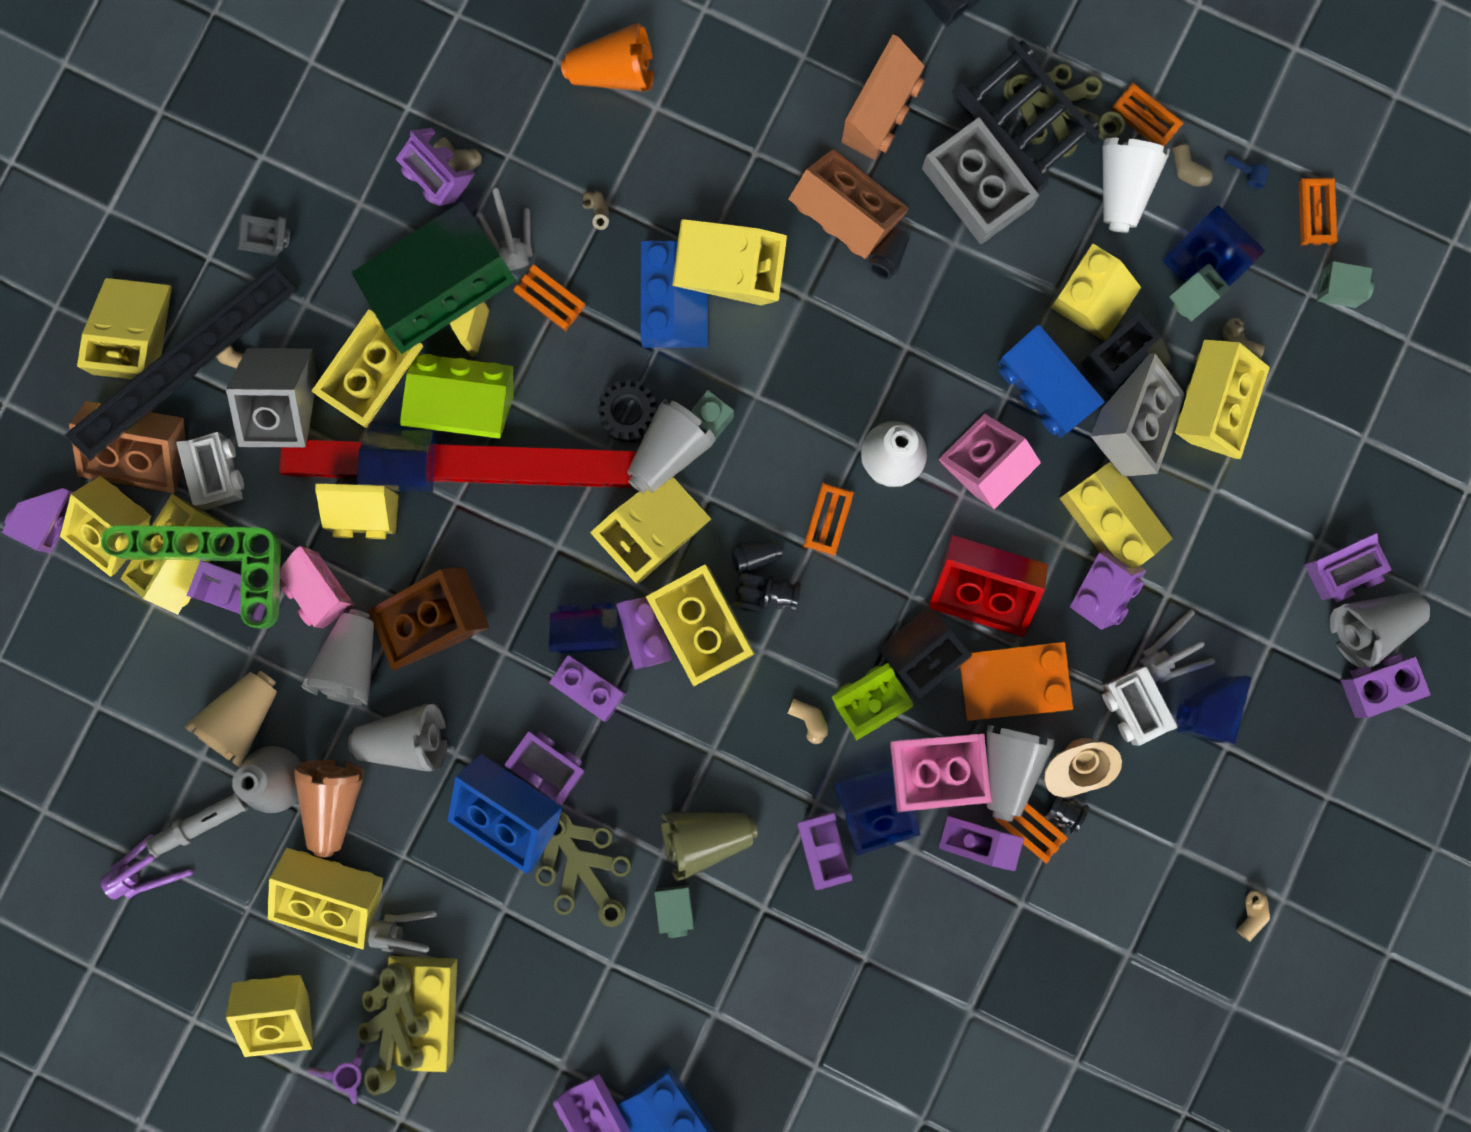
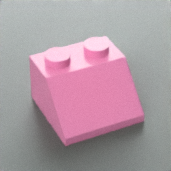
M986 414L939 458V461L975 497L993 509L1041 463L1026 438Z
M300 546L294 550L281 566L280 579L282 581L280 582V588L289 599L294 598L301 608L298 610V614L308 626L313 624L314 627L323 629L339 618L342 613H346L355 606L318 552Z

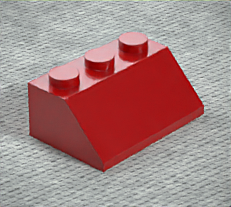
M952 535L939 568L929 607L939 612L1024 637L1045 591L1048 564Z

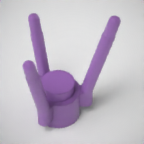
M149 834L124 858L110 867L111 871L100 878V884L109 898L115 900L125 895L129 899L140 892L193 874V870L187 869L136 886L135 884L138 882L136 872L153 861L155 857L150 854L132 866L127 864L146 848L145 840L154 836Z
M359 1047L351 1063L342 1062L333 1071L309 1067L307 1072L326 1080H332L335 1088L342 1092H348L352 1104H356L358 1102L356 1087L361 1080V1073L358 1067L361 1064L364 1048Z

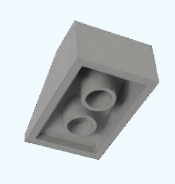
M1155 353L1149 354L1101 409L1091 434V438L1122 476L1158 474L1185 398V393Z

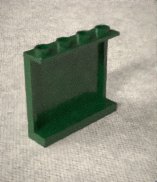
M462 201L351 272L382 328L401 354L516 281L501 255Z

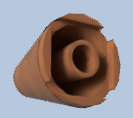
M336 760L305 761L300 763V768L297 766L294 768V777L306 847L313 851L315 856L330 857L342 847L364 778V769L351 762H346V768L336 766Z

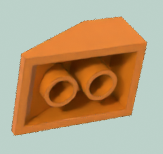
M1065 642L971 653L972 657L960 667L966 721L1073 710Z

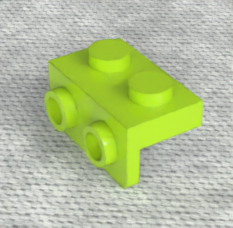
M890 663L870 669L865 677L855 683L843 685L832 696L836 709L856 741L914 707L911 698L895 676Z

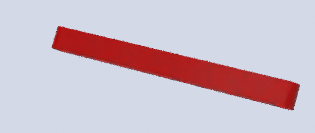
M307 440L306 447H281L279 474L295 477L634 488L628 482L631 477L628 475L627 470L636 452Z

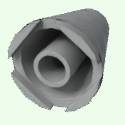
M664 399L659 404L627 470L628 475L631 477L628 482L641 493H645L646 490L653 493L712 447L716 440L714 434L710 429L705 434L699 427L702 421L688 409L675 401L668 405L667 399Z
M1413 592L1343 604L1334 609L1330 616L1331 633L1337 632L1341 642L1336 645L1350 663L1359 668L1375 666L1428 622L1430 606L1425 598Z
M350 609L349 613L341 614L302 681L301 687L304 690L317 695L320 689L323 694L328 695L327 699L346 704H368L374 622L369 620V614L355 609Z
M423 704L356 727L349 736L348 748L350 753L354 754V757L359 761L426 772L435 771L443 766L446 758L447 740H441L440 729H446L445 721L440 709L436 705Z
M988 725L986 749L992 802L987 803V809L993 810L992 817L1013 821V816L1022 815L1054 747L1055 740L1048 739L1047 745L1040 744V736L1001 728L1000 734L994 733L995 726Z
M266 746L257 749L244 760L234 774L232 780L233 790L238 797L260 812L278 813L287 810L298 802L294 768L296 766L300 768V763L302 762L295 753L284 747Z

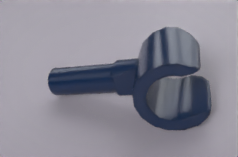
M1230 154L1228 155L1225 162L1249 174L1248 186L1255 189L1264 188L1269 175L1268 168L1265 165L1255 164L1252 166Z

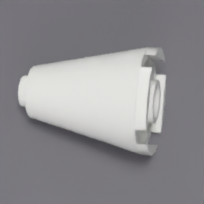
M1106 138L1103 140L1102 145L1103 218L1105 223L1110 224L1109 230L1128 233L1129 227H1137L1168 159L1170 150H1164V146L1148 141L1129 139L1123 145H1118L1119 138Z
M898 421L885 422L874 427L866 436L861 449L862 464L867 473L877 483L888 487L903 486L916 479L924 469L927 460L926 444L920 433L912 426Z

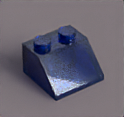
M1218 205L1162 262L1184 283L1206 265L1210 264L1228 286H1231L1266 250Z
M370 423L366 428L359 449L357 485L385 486L391 491L433 492L436 430L401 426V424Z
M612 603L592 604V610L579 611V605L559 606V612L550 613L549 652L565 654L623 650L621 619L618 609L612 608Z
M1246 675L1224 677L1185 699L1184 704L1179 705L1175 715V723L1178 724L1176 732L1214 743L1235 744L1252 677Z
M893 765L834 784L857 856L920 836L915 810L897 811Z

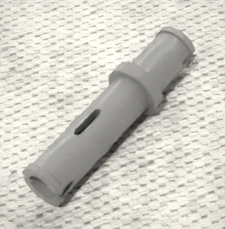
M234 793L183 821L177 819L172 822L171 827L153 837L147 838L145 840L147 849L156 858L180 844L186 846L197 835L241 812L247 811L248 805ZM217 813L216 816H214V817H212V818H210V819H207L208 817H210V816H212V815H214V814Z

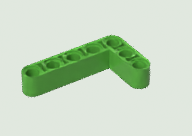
M117 525L109 527L102 534L101 546L103 550L111 556L126 560L242 561L240 602L242 620L248 626L259 629L270 628L278 620L281 544L279 538L266 529L255 527ZM126 534L128 545L124 550L118 551L115 545L116 540L119 536ZM161 534L164 540L163 546L160 550L153 552L150 546L151 540L156 535ZM192 535H197L199 545L195 551L188 553L185 547L186 540ZM231 535L234 539V547L231 551L223 553L220 549V543L224 537ZM267 536L270 543L269 548L265 552L258 554L255 550V542L258 538ZM260 570H266L268 582L265 586L257 588L253 581L254 575ZM259 604H264L267 608V616L263 621L256 622L252 615L253 609Z

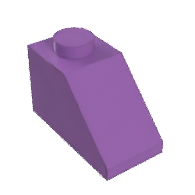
M62 488L17 503L16 507L7 514L5 527L1 533L37 551L51 554L61 535L70 495L74 491Z
M947 816L939 849L990 866L1015 871L1024 838Z

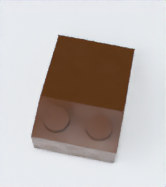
M465 567L440 569L368 610L392 671L461 643L489 628Z

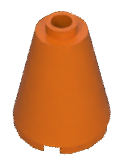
M641 23L632 24L567 51L565 59L561 61L564 78L569 79L572 85L633 91L651 90L654 83V70L648 71L649 60H653L646 29L640 27Z

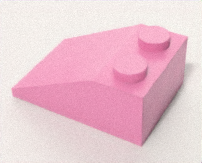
M984 734L890 742L898 812L992 802Z

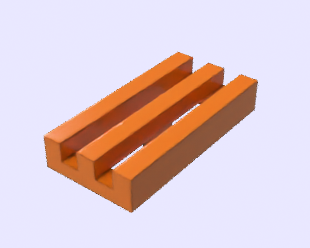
M1134 83L1130 85L1111 109V112L1120 114L1126 124L1149 142L1162 146L1168 143L1184 123ZM1133 96L1136 100L1142 103L1145 107H1147L1150 111L1156 114L1164 122L1170 125V130L1163 124H1161L1158 120H1156L1151 113H1149L1145 109H1142L1139 105L1133 102L1129 97Z
M1302 178L1299 181L1301 245H1308L1309 243H1314V245H1321L1322 243L1334 245L1337 242L1335 178ZM1310 186H1312L1313 235L1311 234ZM1320 186H1325L1326 235H1322Z
M533 264L529 269L530 272L524 275L521 279L522 282L519 286L516 285L513 290L518 296L566 332L586 307L585 303ZM535 277L574 305V310L572 311L534 282ZM527 287L532 288L568 316L566 320L561 319L525 291Z
M822 483L803 547L828 553L832 556L836 555L854 492ZM830 492L833 495L819 542L816 543L812 539L826 493ZM840 495L845 497V501L830 547L826 546L825 542Z
M1028 803L1024 811L1056 837L1054 841L1049 840L1022 816H1013V818L1048 847L1044 852L1009 822L993 818L1010 834L1024 838L1023 845L1046 864L1051 859L1050 857L1053 853L1058 851L1062 842L1064 843L1068 839L1067 836Z

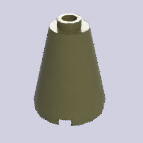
M669 812L661 816L666 821V823L661 824L665 852L668 861L675 860L677 868L672 869L671 872L677 881L686 879L753 845V838H757L755 821L753 818L748 819L746 813Z

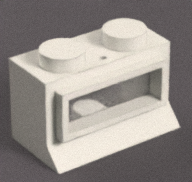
M216 432L192 440L176 442L193 506L207 510L243 499L241 489H244V482L239 470H235L232 458L236 457V452L229 438L227 439L226 436Z
M1147 667L1136 668L1102 685L1106 692L1102 694L1103 700L1111 712H1116L1121 722L1118 724V729L1126 742L1131 741L1132 745L1140 746L1168 731L1178 728Z

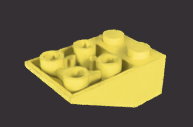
M682 219L672 286L760 306L779 301L787 235L758 228Z
M105 278L82 333L77 367L92 375L133 379L161 357L172 286Z
M672 477L653 493L646 490L645 493L638 492L613 511L590 533L638 586L704 527L711 518L676 479Z

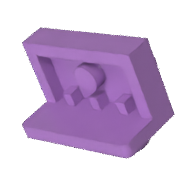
M1106 550L1100 552L1070 608L1101 630L1114 624L1119 625L1128 613L1129 609L1126 606L1130 599L1134 598L1144 585L1142 578L1146 570L1141 566L1132 569Z
M643 597L616 604L634 670L672 660L665 632L647 598Z
M596 1074L568 1087L553 1101L557 1114L568 1132H630L600 1074Z

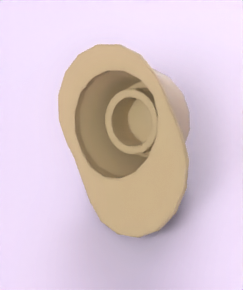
M1091 738L1074 740L1064 751L1058 753L1049 762L1044 775L1046 788L1055 796L1070 797L1107 786L1116 779L1121 771L1122 759L1120 753L1113 745L1098 742Z

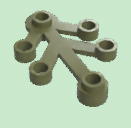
M1065 64L1057 65L1053 71L1046 73L1057 87L1066 86L1072 77L1070 67ZM1056 73H1065L1066 79H1058ZM1022 74L1010 77L1003 89L1005 100L1008 101L1015 95L1014 89H1022L1032 79ZM1088 77L1083 83L1062 92L1071 102L1081 98L1091 100L1099 95L1102 83L1096 77ZM1086 85H1094L1096 87V91L1089 92L1086 89ZM1040 90L1019 108L1027 127L1038 118L1033 105L1041 107L1046 111L1055 103L1049 95L1040 92ZM1076 107L1083 116L1088 113L1095 119L1100 127L1097 132L1102 140L1106 138H1119L1125 128V121L1120 114L1107 112L1100 117ZM1064 112L1051 123L1058 140L1057 144L1070 133L1063 117L1070 118ZM1104 126H1112L1114 133H1107L1104 130ZM1047 127L1041 132V137H1035L1030 143L1034 145L1041 144L1047 136ZM1077 144L1063 157L1071 156L1075 152Z
M561 812L558 823L561 824L562 831L558 835L553 834L547 844L542 866L535 875L536 881L541 886H550L555 882L557 872L554 866L560 846L567 857L561 892L554 901L556 912L561 915H567L575 908L574 892L579 875L600 907L598 910L600 921L608 927L618 926L626 916V907L619 899L610 898L591 867L610 870L614 875L623 877L630 872L632 867L631 861L624 855L612 857L579 850L572 838L592 841L596 847L606 848L612 843L613 834L606 827L594 829L574 825L571 818L566 813ZM600 831L606 832L609 836V840L605 844L599 843L596 839L597 833ZM617 860H624L627 863V870L624 872L617 871L615 862ZM544 869L552 873V879L549 882L543 881L540 877V873ZM561 898L569 899L571 902L570 909H561L559 907V900ZM607 908H615L618 912V917L616 919L607 918L605 914Z
M399 962L392 963L384 969L380 975V985L373 990L364 992L362 997L363 1006L369 1012L382 1009L385 998L388 997L386 1009L369 1022L361 1023L357 1029L358 1039L363 1044L377 1041L380 1031L383 1030L378 1065L368 1068L364 1076L365 1086L372 1095L388 1092L396 1083V1073L391 1067L395 1041L401 1055L402 1067L405 1070L409 1071L420 1068L424 1060L420 1048L411 1046L408 1035L411 1037L425 1035L429 1029L428 1019L424 1014L416 1013L409 994L412 982L411 974L406 966ZM400 1007L406 1019V1030L399 1014Z

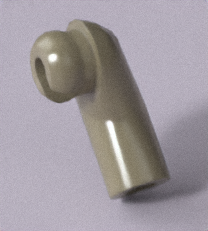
M447 138L439 139L433 146V148L446 147L453 152V157L448 164L455 171L474 170L482 162L481 154L477 150H455Z
M1189 145L1174 147L1173 154L1178 178L1195 187L1210 184L1213 178L1212 171L1191 160Z
M596 190L595 192L585 191L583 193L582 206L585 209H593V226L598 230H603L608 226L610 216L603 194Z
M1239 318L1229 319L1222 328V336L1225 341L1240 342L1261 359L1265 344L1247 340L1243 332V321Z

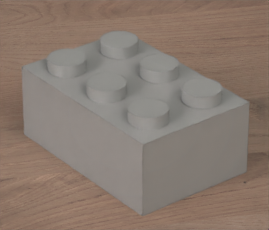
M980 118L974 120L926 155L922 167L923 171L980 245L1031 209L1039 197L1037 191Z

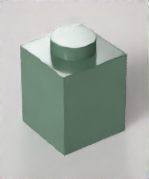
M1335 261L1331 262L1321 270L1317 301L1351 308L1360 306L1370 299L1373 293L1374 280H1371L1373 268Z
M1208 264L1174 292L1170 298L1174 302L1177 312L1193 321L1231 288L1213 267Z
M709 390L706 391L690 411L702 421L699 426L705 434L710 429L716 439L734 418V410Z
M689 884L657 888L654 894L659 933H668V938L688 935V930L694 929Z

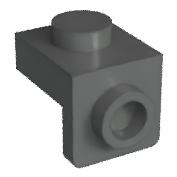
M242 214L239 222L237 249L277 256L283 250V247L287 248L289 244L290 228L285 227L286 218L278 217L276 220Z

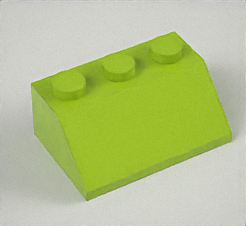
M418 354L409 366L406 375L400 419L401 426L501 438L514 398L513 366L494 362L470 361L463 358L439 357L432 354Z

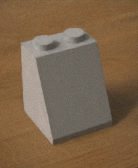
M246 349L226 388L238 447H306L315 396L311 391L317 384L318 378L313 349Z

